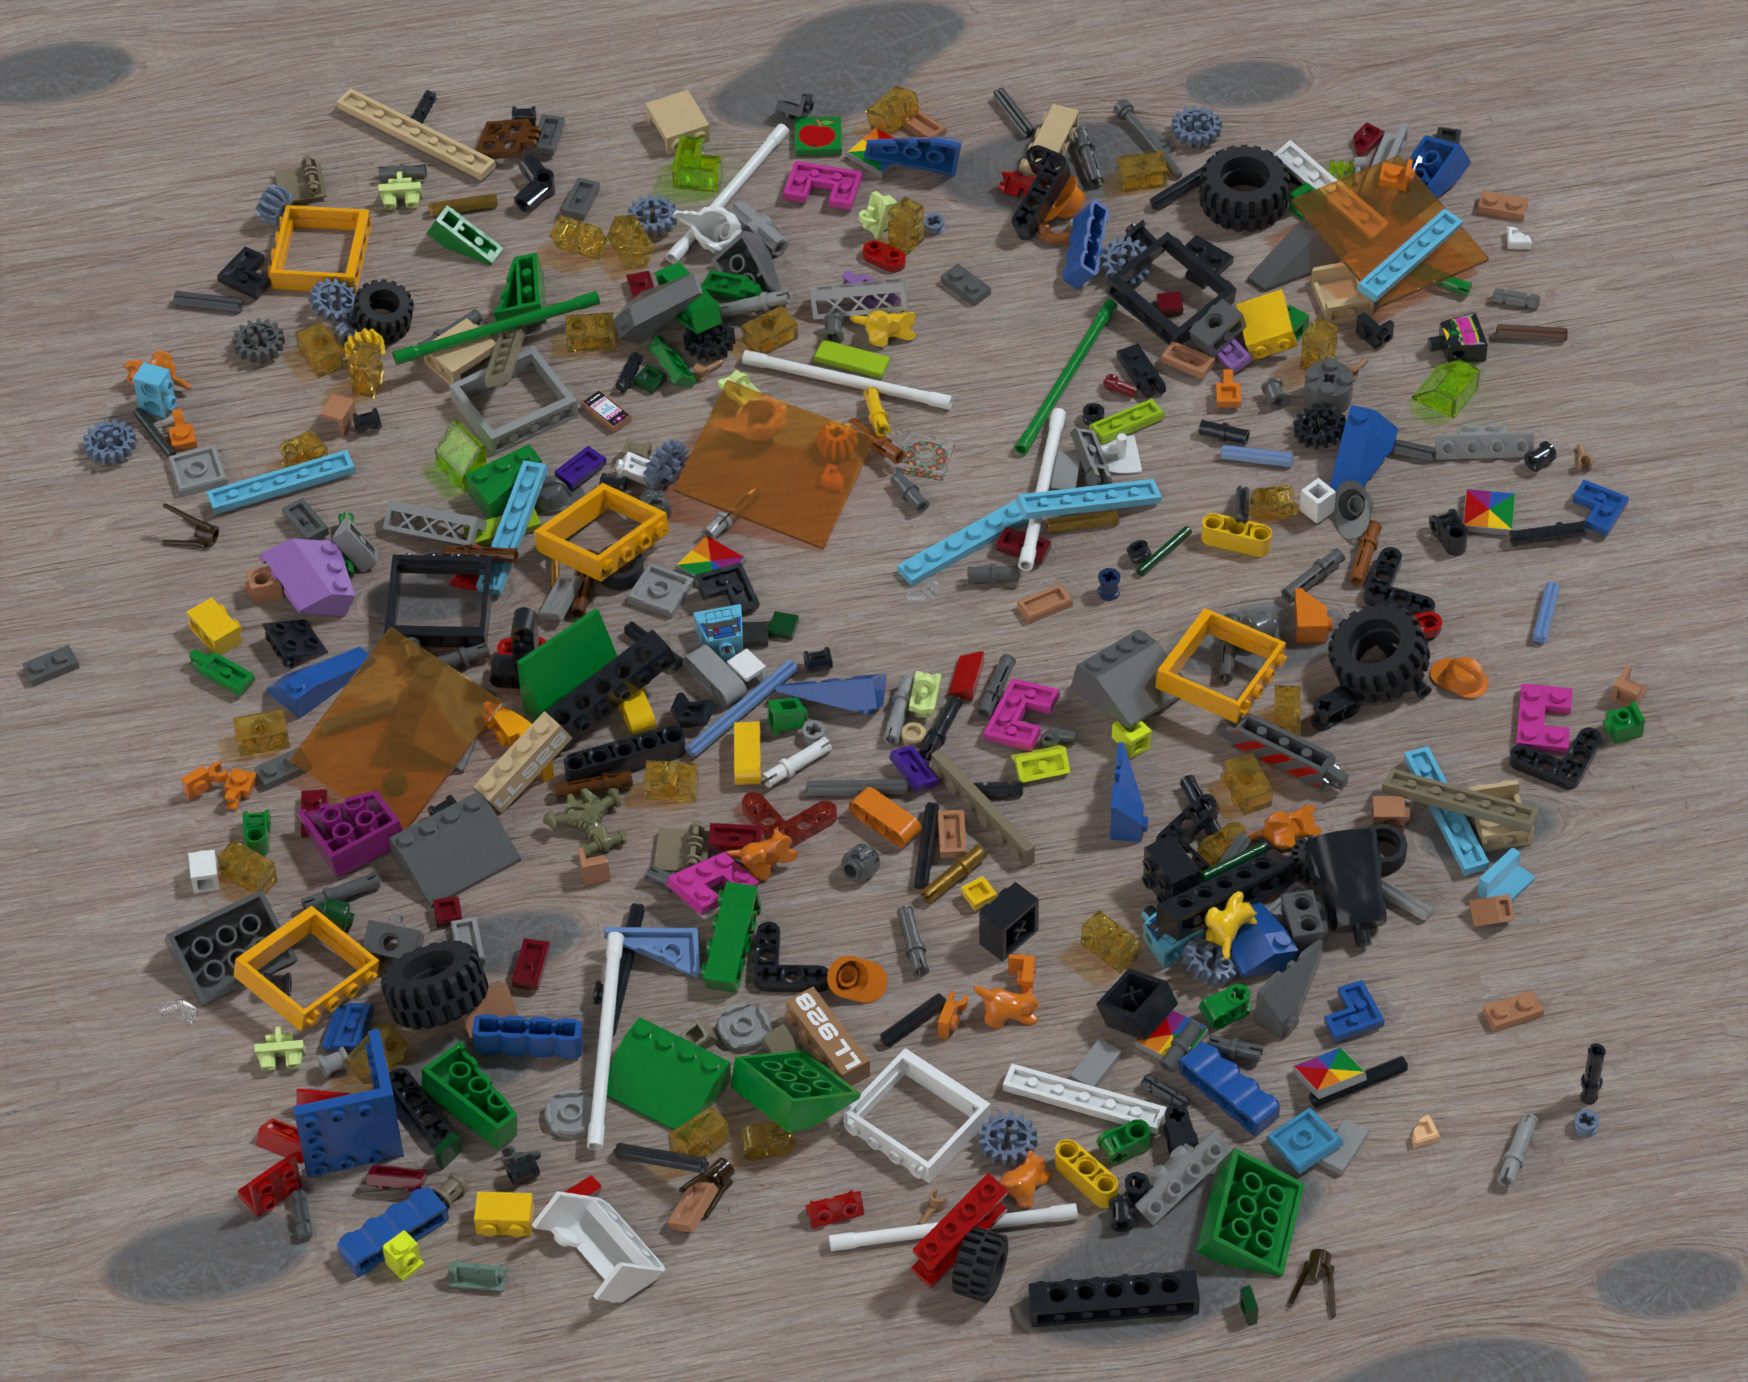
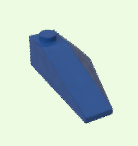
M1425 135L1410 158L1413 160L1411 168L1416 169L1413 182L1407 183L1406 191L1399 190L1392 209L1393 214L1412 219L1456 183L1471 163L1462 146Z
M942 136L867 140L864 158L955 176L962 140Z
M1351 405L1330 487L1336 491L1340 484L1345 481L1354 480L1365 488L1367 481L1373 473L1378 471L1380 464L1393 451L1398 428L1376 410Z
M359 646L287 673L268 686L266 690L300 719L375 665L376 660Z
M886 673L860 675L846 678L843 681L838 678L822 680L819 683L816 681L778 685L775 689L779 693L851 711L860 710V714L864 715L876 713L875 709L883 706L887 677Z
M1118 742L1111 804L1110 840L1141 842L1142 832L1148 831V816H1143L1144 804L1125 745L1122 742Z
M1258 901L1251 905L1252 909L1257 913L1254 916L1257 924L1242 925L1232 941L1231 957L1242 978L1273 974L1277 971L1285 972L1287 963L1291 960L1294 961L1298 952L1287 929Z

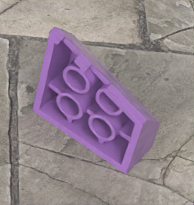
M291 538L260 554V560L263 564L267 563L272 570L270 574L275 580H279L285 588V595L298 613L346 616L355 594L341 550L334 541Z

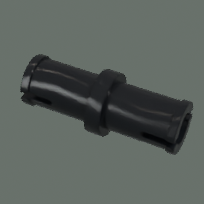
M1203 419L1199 425V435L1219 438V441L1222 442L1229 440L1244 445L1248 443L1249 429L1233 427L1226 422L1219 424Z

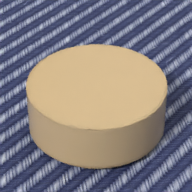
M912 722L902 727L901 742L905 746L913 745L914 748H917L925 743L926 729L923 725Z

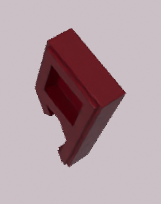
M1366 122L1353 135L1356 156L1366 157L1382 141L1385 131Z

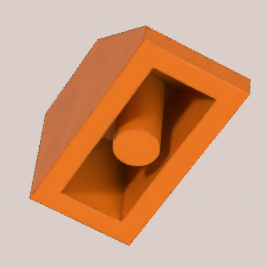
M1295 588L1294 610L1297 643L1327 642L1328 632L1333 630L1332 617H1328L1327 607L1303 589Z

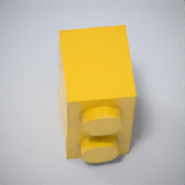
M212 597L187 611L190 629L212 653L216 652L223 655L242 644L241 625L236 619L232 620L226 608L222 604L218 605Z
M477 1192L474 1215L476 1235L487 1237L495 1235H508L512 1237L531 1236L534 1215L532 1193Z

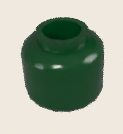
M327 898L324 903L319 902L317 910L342 931H345L346 928L351 929L355 914L350 913L351 907L349 903L332 898Z

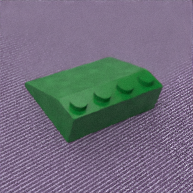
M593 609L517 661L522 708L533 720L537 719L544 711L546 712L618 656L598 609Z
M639 1017L624 1036L610 1063L607 1098L689 1138L731 1082L730 1061Z
M803 1049L735 1057L730 1087L789 1133L811 1129L857 1101L861 1096L859 1091Z
M1234 1148L1217 1165L1196 1252L1219 1264L1277 1277L1283 1276L1305 1183Z

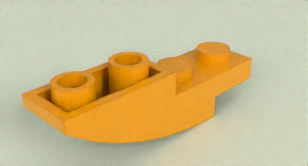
M491 702L484 703V723L488 729L492 728L495 731L498 742L501 746L505 745L507 749L532 725V723L512 710ZM552 761L539 773L545 782L554 778Z

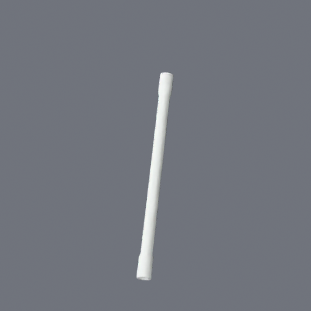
M784 124L776 126L767 137V140L709 207L724 208L773 149L789 134L787 126ZM692 228L666 254V259L670 263L675 264L679 262L696 240Z
M745 350L742 357V364L774 369L867 391L868 387H875L881 394L921 402L942 409L950 410L953 403V396L882 382L775 358L754 351Z
M1055 408L1051 413L1049 432L1035 493L1049 490L1059 439L1066 417V412L1061 408ZM1042 518L1029 519L1024 546L1021 549L1018 563L1019 568L1023 571H1030L1033 568Z
M611 932L607 937V960L591 1121L587 1137V1148L593 1151L602 1150L604 1142L606 1097L619 964L622 957L624 937L619 932Z
M1076 1203L1044 1209L1005 1213L991 1229L1077 1220ZM939 1222L859 1233L848 1232L829 1235L830 1250L832 1252L855 1249L860 1246L921 1239Z

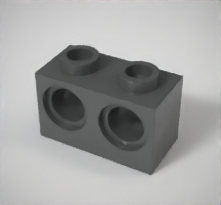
M1313 889L1282 894L1281 913L1285 928L1289 932L1298 951L1305 950L1318 939L1323 941L1324 946V936H1328V927L1326 920H1321L1320 899H1315Z

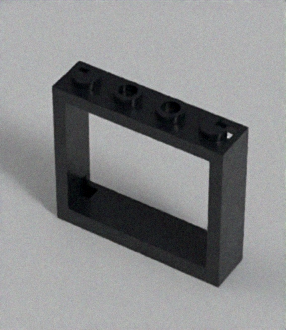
M1167 232L1110 277L1106 293L1166 344L1170 345L1174 341L1183 345L1191 338L1189 330L1193 324L1200 321L1213 305H1216L1221 299L1230 305L1234 303L1237 289L1229 280H1225L1219 275L1214 267L1202 261L1197 253L1190 251L1184 246L1180 239ZM1165 251L1218 294L1216 298L1180 327L1175 325L1126 284V282Z
M406 553V555L392 554L384 628L387 646H399L402 640L409 637L419 638L422 647L469 648L484 642L488 643L495 571L492 557H483L481 554L475 556H462L460 554L440 556L433 553L426 555H412L410 553ZM402 573L485 575L480 627L397 625Z

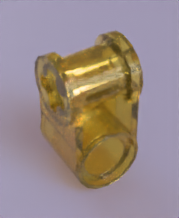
M312 430L286 440L280 445V453L283 456L281 460L282 469L294 466V461H296L297 465L324 457L328 454V448L316 432Z
M1288 485L1256 488L1251 493L1250 516L1256 520L1293 517L1299 510L1298 504L1293 499V488Z
M1239 822L1228 823L1213 835L1202 840L1197 848V852L1201 856H1206L1212 862V866L1218 864L1239 833L1247 835L1245 826Z
M776 1122L748 1125L741 1130L744 1156L748 1160L758 1161L763 1158L788 1155L795 1148V1141L792 1137L793 1133L784 1131Z

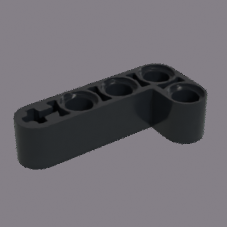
M1040 145L1032 146L1026 152L1029 167L1037 177L1012 217V225L1018 238L1021 240H1030L1036 235L1039 224H1042L1071 175V170L1064 155Z
M526 607L518 608L514 612L511 629L512 655L499 654L493 658L489 681L495 687L520 689L517 661L539 647L537 614L534 610Z

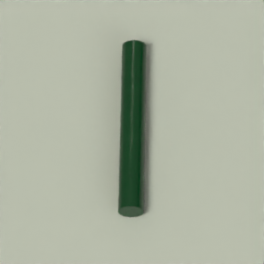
M1188 526L1183 527L1152 554L1148 560L1136 568L1137 574L1144 576L1192 534V530Z
M1259 843L1200 872L1201 881L1205 882L1265 853L1267 850L1265 844Z

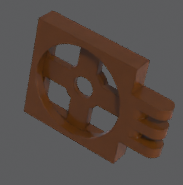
M529 119L487 121L476 151L492 159L519 158L523 149H535L537 147L542 128L532 126ZM511 129H517L520 133H510ZM507 136L506 139L499 141L501 137ZM509 142H516L514 148H505V145ZM495 143L494 149L486 150V144Z

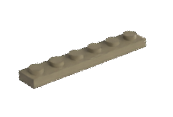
M526 326L499 333L484 378L487 388L493 386L501 388L511 381L526 334Z
M940 749L932 753L930 768L946 784L949 792L952 795H956L962 801L967 811H972L978 817L980 824L994 834L999 844H1004L1009 849L1016 861H1020L1026 868L1035 862V847Z
M1392 768L1382 784L1383 793L1404 796L1405 799L1531 833L1539 818V808Z

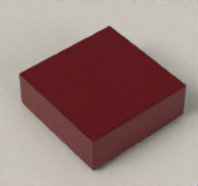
M1180 291L1157 293L1158 310L1163 315L1183 314L1184 308Z
M459 896L433 900L437 927L451 925L450 921L462 919Z

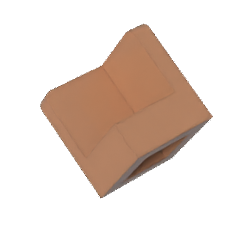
M332 394L321 411L322 418L338 422L339 431L342 435H346L353 423L352 415L356 413L354 399Z
M1630 666L1625 667L1615 682L1611 699L1612 702L1624 707L1630 706V702L1634 701L1639 705L1647 693L1646 686L1630 680L1632 669Z
M583 847L578 848L579 865L584 885L589 886L609 882V863L605 855L586 858Z
M1510 894L1469 901L1475 927L1515 920Z

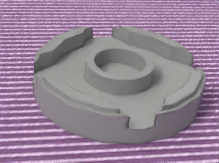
M750 1003L734 1004L725 1009L718 1020L719 1039L726 1047L734 1051L747 1052L756 1050L763 1046L762 1037L771 1031L769 1015L763 1008L759 1006L756 1008L751 1006Z
M578 1089L558 1092L546 1104L545 1120L547 1127L554 1135L564 1139H577L586 1136L591 1121L593 1097L591 1098L586 1092Z

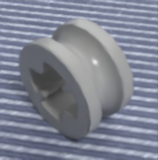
M815 720L805 723L802 727L803 741L810 746L820 740V738L825 737L824 725Z

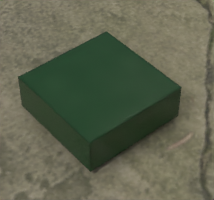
M646 365L633 379V385L653 395L667 381V374Z
M774 611L768 628V635L793 640L799 623V615Z
M454 1132L450 1133L434 1148L436 1165L442 1169L448 1166L462 1152L460 1137Z
M1251 1285L1241 1287L1239 1304L1246 1324H1257L1259 1308Z

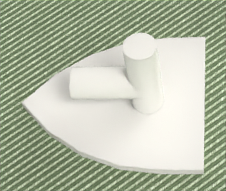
M1121 433L1118 434L1116 440L1104 445L1100 444L1109 467V473H1142L1135 435L1126 436Z

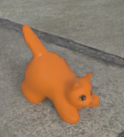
M161 350L155 351L152 354L151 361L146 363L170 369L174 385L191 390L192 387L187 381L177 378L176 365L172 362L171 354ZM131 360L124 364L125 369L130 371L127 375V381L133 387V377L143 364V361Z
M1308 804L1290 814L1284 811H1277L1271 814L1264 821L1263 829L1247 836L1251 839V842L1260 837L1267 840L1271 846L1284 850L1293 847L1295 839L1308 837V835L1316 837L1321 834L1322 830L1319 826L1315 825L1314 816L1312 815L1315 811V806Z
M776 828L772 838L768 840L749 843L743 849L724 851L732 859H741L750 874L758 881L769 879L771 876L770 867L773 864L789 863L798 857L796 850L789 849L792 844L791 838L780 833Z
M978 985L973 987L977 995L983 997L986 1010L984 1020L990 1027L994 1029L1003 1028L1007 1019H1016L1020 1023L1029 1026L1035 1025L1038 1022V1017L1033 1012L1038 1009L1039 1002L1033 995L1031 988L1023 994H1017L1000 987L991 989Z
M1032 1151L1027 1152L1025 1161L1021 1162L1015 1170L1004 1173L1000 1178V1183L1008 1190L1007 1195L1014 1197L1017 1206L1024 1209L1030 1208L1033 1205L1035 1188L1048 1183L1052 1177L1049 1170H1044V1158L1034 1155Z

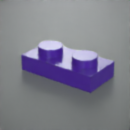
M587 446L555 470L554 477L560 479L568 488L573 490L606 465V457L590 446Z
M913 745L891 751L889 759L904 778L908 780V783L915 792L938 786L940 779Z

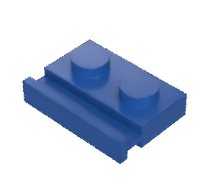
M347 1003V1005H339L333 1012L321 1045L325 1052L330 1050L337 1052L340 1047H344L346 1052L361 1051L375 1011L372 1003Z

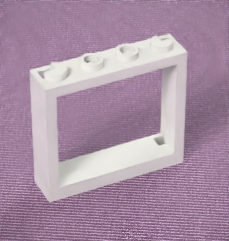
M905 1048L861 1093L860 1099L846 1108L844 1111V1127L851 1135L859 1136L865 1140L872 1149L880 1150L886 1154L893 1163L901 1164L907 1168L914 1177L922 1178L930 1183L982 1128V1123L989 1121L990 1103ZM904 1075H907L970 1117L928 1162L863 1119Z

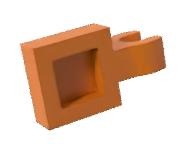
M1223 369V383H1216V408H1241V383H1233V369Z
M181 408L172 410L175 426L168 429L173 449L177 452L196 448L197 441L193 424H185Z
M219 761L211 764L207 769L204 766L199 767L181 778L184 794L189 800L204 794L212 788V782L223 783L227 781L228 771L224 770L221 773H217L222 770Z
M232 768L224 785L225 800H228L226 809L237 810L242 797L250 798L258 780L256 772Z
M954 991L948 994V1001L945 1002L938 1020L939 1038L948 1040L952 1030H957L960 1015L956 1014L967 1008L968 995L966 994L961 1001L954 1000Z

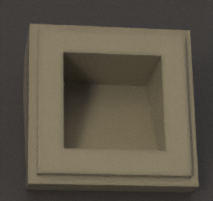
M700 1017L680 1033L681 1038L704 1049L720 1042L711 1025Z
M784 1024L762 1037L763 1049L767 1053L800 1050Z

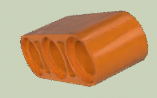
M872 787L865 788L848 805L851 813L857 819L900 848L905 847L922 831L919 821L913 815Z

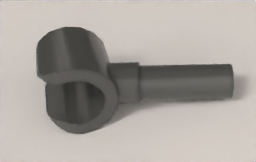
M505 1146L501 1149L503 1156H505L502 1158L505 1165L508 1163L512 1165L519 1162V1160H523L528 1153L534 1158H541L540 1151L516 1152L513 1146Z

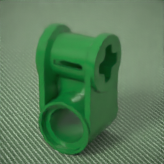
M267 809L260 813L243 811V836L247 855L254 859L263 858L269 853L271 833L270 810Z
M1235 984L1221 992L1204 998L1200 1002L1198 1009L1213 1030H1220L1249 1015L1251 1012L1249 1002L1251 992L1247 986Z
M1135 1119L1117 1128L1103 1132L1099 1135L1096 1142L1107 1154L1109 1165L1116 1166L1149 1150L1150 1127L1146 1121Z

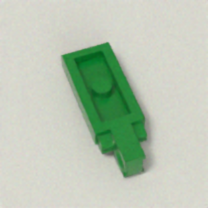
M710 270L702 283V287L710 295L733 300L755 297L763 292L760 288L761 286L755 284L747 276Z
M656 335L651 343L648 344L651 353L658 357L659 364L667 370L670 380L675 385L692 388L696 383V379L677 351L671 349L662 336Z
M194 649L189 654L190 664L195 667L200 675L239 697L255 681V675L216 652L206 655Z

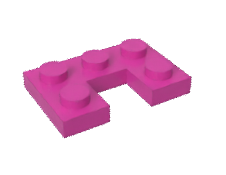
M795 161L783 192V200L806 203L811 188L814 187L832 190L828 200L829 207L851 211L863 179V172Z
M1012 678L983 733L984 740L1032 752L1041 735V727L1021 722L1027 709L1051 714L1060 697L1059 689Z
M1521 684L1516 746L1525 745L1541 752L1568 753L1570 728L1544 725L1545 712L1571 714L1573 688Z
M722 852L668 876L666 886L700 915H703L720 907L718 905V895L710 889L711 887L720 883L725 886L726 881L758 887L759 881L729 855Z

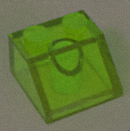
M1460 359L1436 366L1412 395V399L1454 419L1479 389L1481 369Z
M457 418L453 420L435 447L436 460L434 462L437 469L441 473L444 472L455 487L458 486L466 493L465 474L487 464L485 446Z

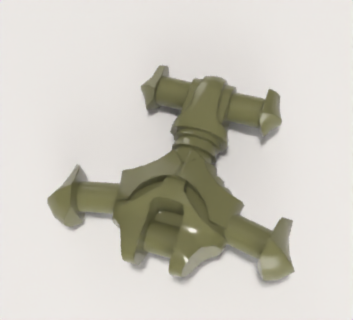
M587 788L581 789L582 799L575 800L572 794L567 795V806L564 814L554 815L553 811H548L544 815L543 823L555 832L556 826L562 824H569L570 828L587 832L591 843L581 844L587 858H591V854L597 851L602 853L608 852L615 844L622 843L625 845L627 843L625 831L618 830V833L609 836L606 827L601 825L603 817L608 812V807L613 805L619 808L622 805L619 800V789L609 788L608 796L601 800Z

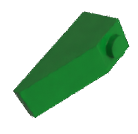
M448 205L426 233L443 247L491 265L503 250L501 245Z

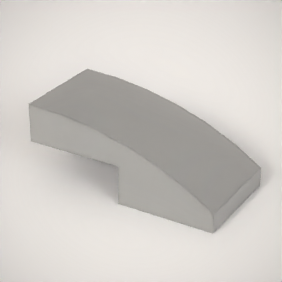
M1058 450L1052 476L1051 491L1077 487L1081 468L1078 452Z

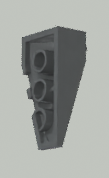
M1313 212L1299 222L1248 276L1247 280L1262 291L1267 292L1289 284L1291 279L1301 275L1304 278L1310 276L1314 267L1338 263L1347 256V251L1332 225Z
M742 231L711 259L717 271L747 276L755 284L760 285L763 292L772 293L781 290L770 252L759 234ZM786 304L772 307L768 311H765V309L758 310V312L767 320H771L786 307Z
M692 273L642 291L635 296L614 318L619 339L641 345L703 294L697 274Z
M1316 940L1302 951L1297 962L1293 960L1288 962L1285 972L1277 971L1257 992L1255 1023L1280 1039L1287 1032L1291 1033L1298 1025L1299 1015L1322 958V940Z

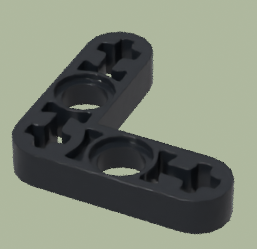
M1395 547L1382 549L1365 587V603L1370 607H1375V604L1381 603L1387 607L1389 604L1396 605L1399 609L1404 608L1408 610L1411 615L1428 611L1435 612V602L1432 598L1392 587L1401 567L1402 553ZM1393 558L1391 560L1390 566L1386 565L1387 560ZM1386 574L1390 578L1388 580H1380L1376 576ZM1399 598L1405 600L1406 603L1397 605L1393 600Z
M1587 727L1581 729L1564 760L1525 745H1517L1511 749L1509 763L1517 771L1564 789H1574L1582 781L1599 750L1601 734L1595 728ZM1589 738L1592 739L1590 740L1588 747L1586 748L1584 746L1585 741H1587ZM1582 755L1586 760L1577 762L1572 757ZM1540 764H1548L1552 769L1544 771L1538 766ZM1571 769L1574 770L1573 776L1566 778Z
M1210 794L1200 795L1156 837V841L1171 834L1186 853L1192 854V861L1201 871L1212 866L1188 842L1218 815L1220 809L1216 799ZM1204 804L1210 805L1211 809L1209 811L1207 809L1203 810L1202 806ZM1194 812H1196L1198 816L1200 815V820H1198L1196 815L1193 814ZM1190 819L1194 821V826L1190 830L1181 829V825L1185 820Z
M770 921L763 922L757 927L754 961V983L757 989L765 992H803L814 987L818 993L829 989L827 981L828 968L825 966L779 965L781 936L780 927L776 923ZM768 932L772 933L771 943H766V934ZM766 952L774 954L771 960H763L760 956ZM794 974L799 976L800 979L792 983L786 981L785 978L788 975ZM768 975V980H763L764 976ZM777 975H780L781 981H777ZM804 976H808V982H805ZM821 976V981H816L817 977Z

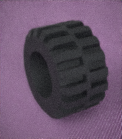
M376 279L372 280L371 284H363V288L357 290L354 298L352 311L354 328H357L358 333L364 328L367 331L374 329L375 332L382 336L384 344H389L391 340L395 343L399 340V337H405L406 331L409 332L414 309V301L411 299L410 292L405 291L403 285L398 286L395 281L387 282V279H381V282H378ZM385 309L390 311L391 314H380L374 310Z
M975 1226L964 1237L952 1274V1289L955 1294L984 1303L990 1301L1000 1284L1007 1261L1009 1246L1006 1235Z

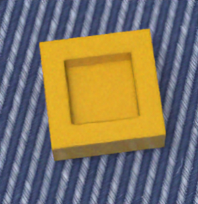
M984 876L961 887V894L974 911L982 908L987 903L990 904L997 898V893Z

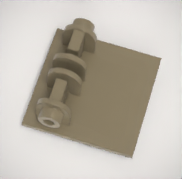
M311 155L303 157L302 166L274 171L277 185L284 187L292 194V203L327 197L321 164H316L315 159Z
M698 820L693 821L689 829L659 828L654 867L666 872H680L708 859L709 830H705L703 823Z

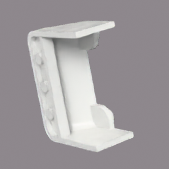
M557 1191L532 1223L535 1229L551 1231L555 1235L554 1240L563 1247H576L603 1277V1283L593 1295L596 1300L622 1303L659 1279L665 1271L664 1265L616 1210L601 1198Z

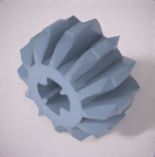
M273 184L267 187L256 206V215L268 224L277 225L280 217L284 216L286 205L292 204V194L280 185Z

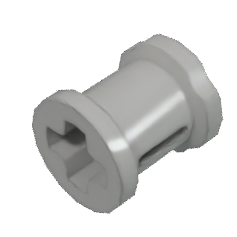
M344 1047L338 1048L337 1052L325 1057L322 1055L317 1056L320 1069L326 1079L330 1078V1075L335 1072L352 1068Z

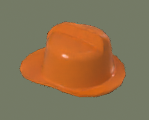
M1070 176L1043 223L1052 220L1055 216L1065 219L1071 218L1079 212L1086 199V195L1077 186L1076 177Z
M1444 658L1434 663L1430 669V677L1434 683L1464 698L1474 699L1481 697L1487 691L1488 679L1480 663L1473 658Z
M844 955L837 958L828 969L827 975L829 988L834 994L857 1002L871 1003L877 1001L887 989L888 978L885 970L873 961L856 956Z

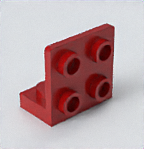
M291 1153L237 1190L238 1197L257 1217L271 1211L280 1201L291 1196L293 1191H298L302 1187L296 1156Z

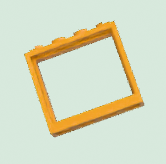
M286 205L284 216L280 217L279 220L280 231H277L275 236L276 248H272L271 252L272 265H268V278L271 279L272 288L311 291L319 280L324 282L325 278H328L330 282H333L337 278L340 284L344 281L347 282V288L354 287L352 293L357 294L372 227L370 211L367 209ZM294 227L355 230L346 273L284 270Z
M602 483L536 529L534 536L538 552L601 582L670 532L666 512ZM608 509L641 523L640 526L599 555L565 540Z
M1204 608L1158 668L1155 688L1238 723L1243 715L1246 716L1249 713L1253 701L1261 697L1266 683L1270 684L1277 668H1282L1287 659V656L1284 655L1286 642ZM1207 634L1267 659L1237 701L1177 675Z
M310 906L235 959L233 976L302 1032L309 1026L316 1025L327 1013L334 1012L345 1000L352 999L364 986L374 983L378 977L379 960L313 906ZM312 933L357 971L303 1009L257 970Z

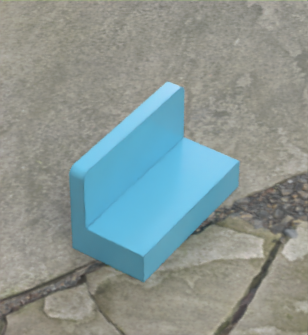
M1512 847L1479 878L1477 894L1482 898L1510 894L1511 902L1516 899L1534 881V875L1519 866L1521 853Z

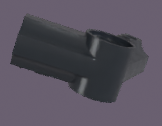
M531 154L523 157V160L519 163L520 171L530 183L514 197L515 204L525 213L531 211L543 199H550L555 195L553 172L545 168L540 160Z

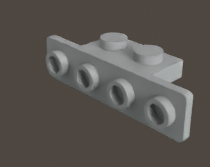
M1467 423L1463 427H1457V434L1435 436V458L1439 460L1524 457L1527 452L1534 451V434L1532 432L1509 433L1507 427L1501 423H1489L1488 426Z
M1215 1130L1211 1131L1195 1148L1186 1143L1183 1146H1178L1171 1152V1158L1163 1165H1158L1150 1173L1151 1177L1149 1178V1185L1152 1189L1135 1204V1207L1152 1225L1156 1224L1232 1151V1148Z

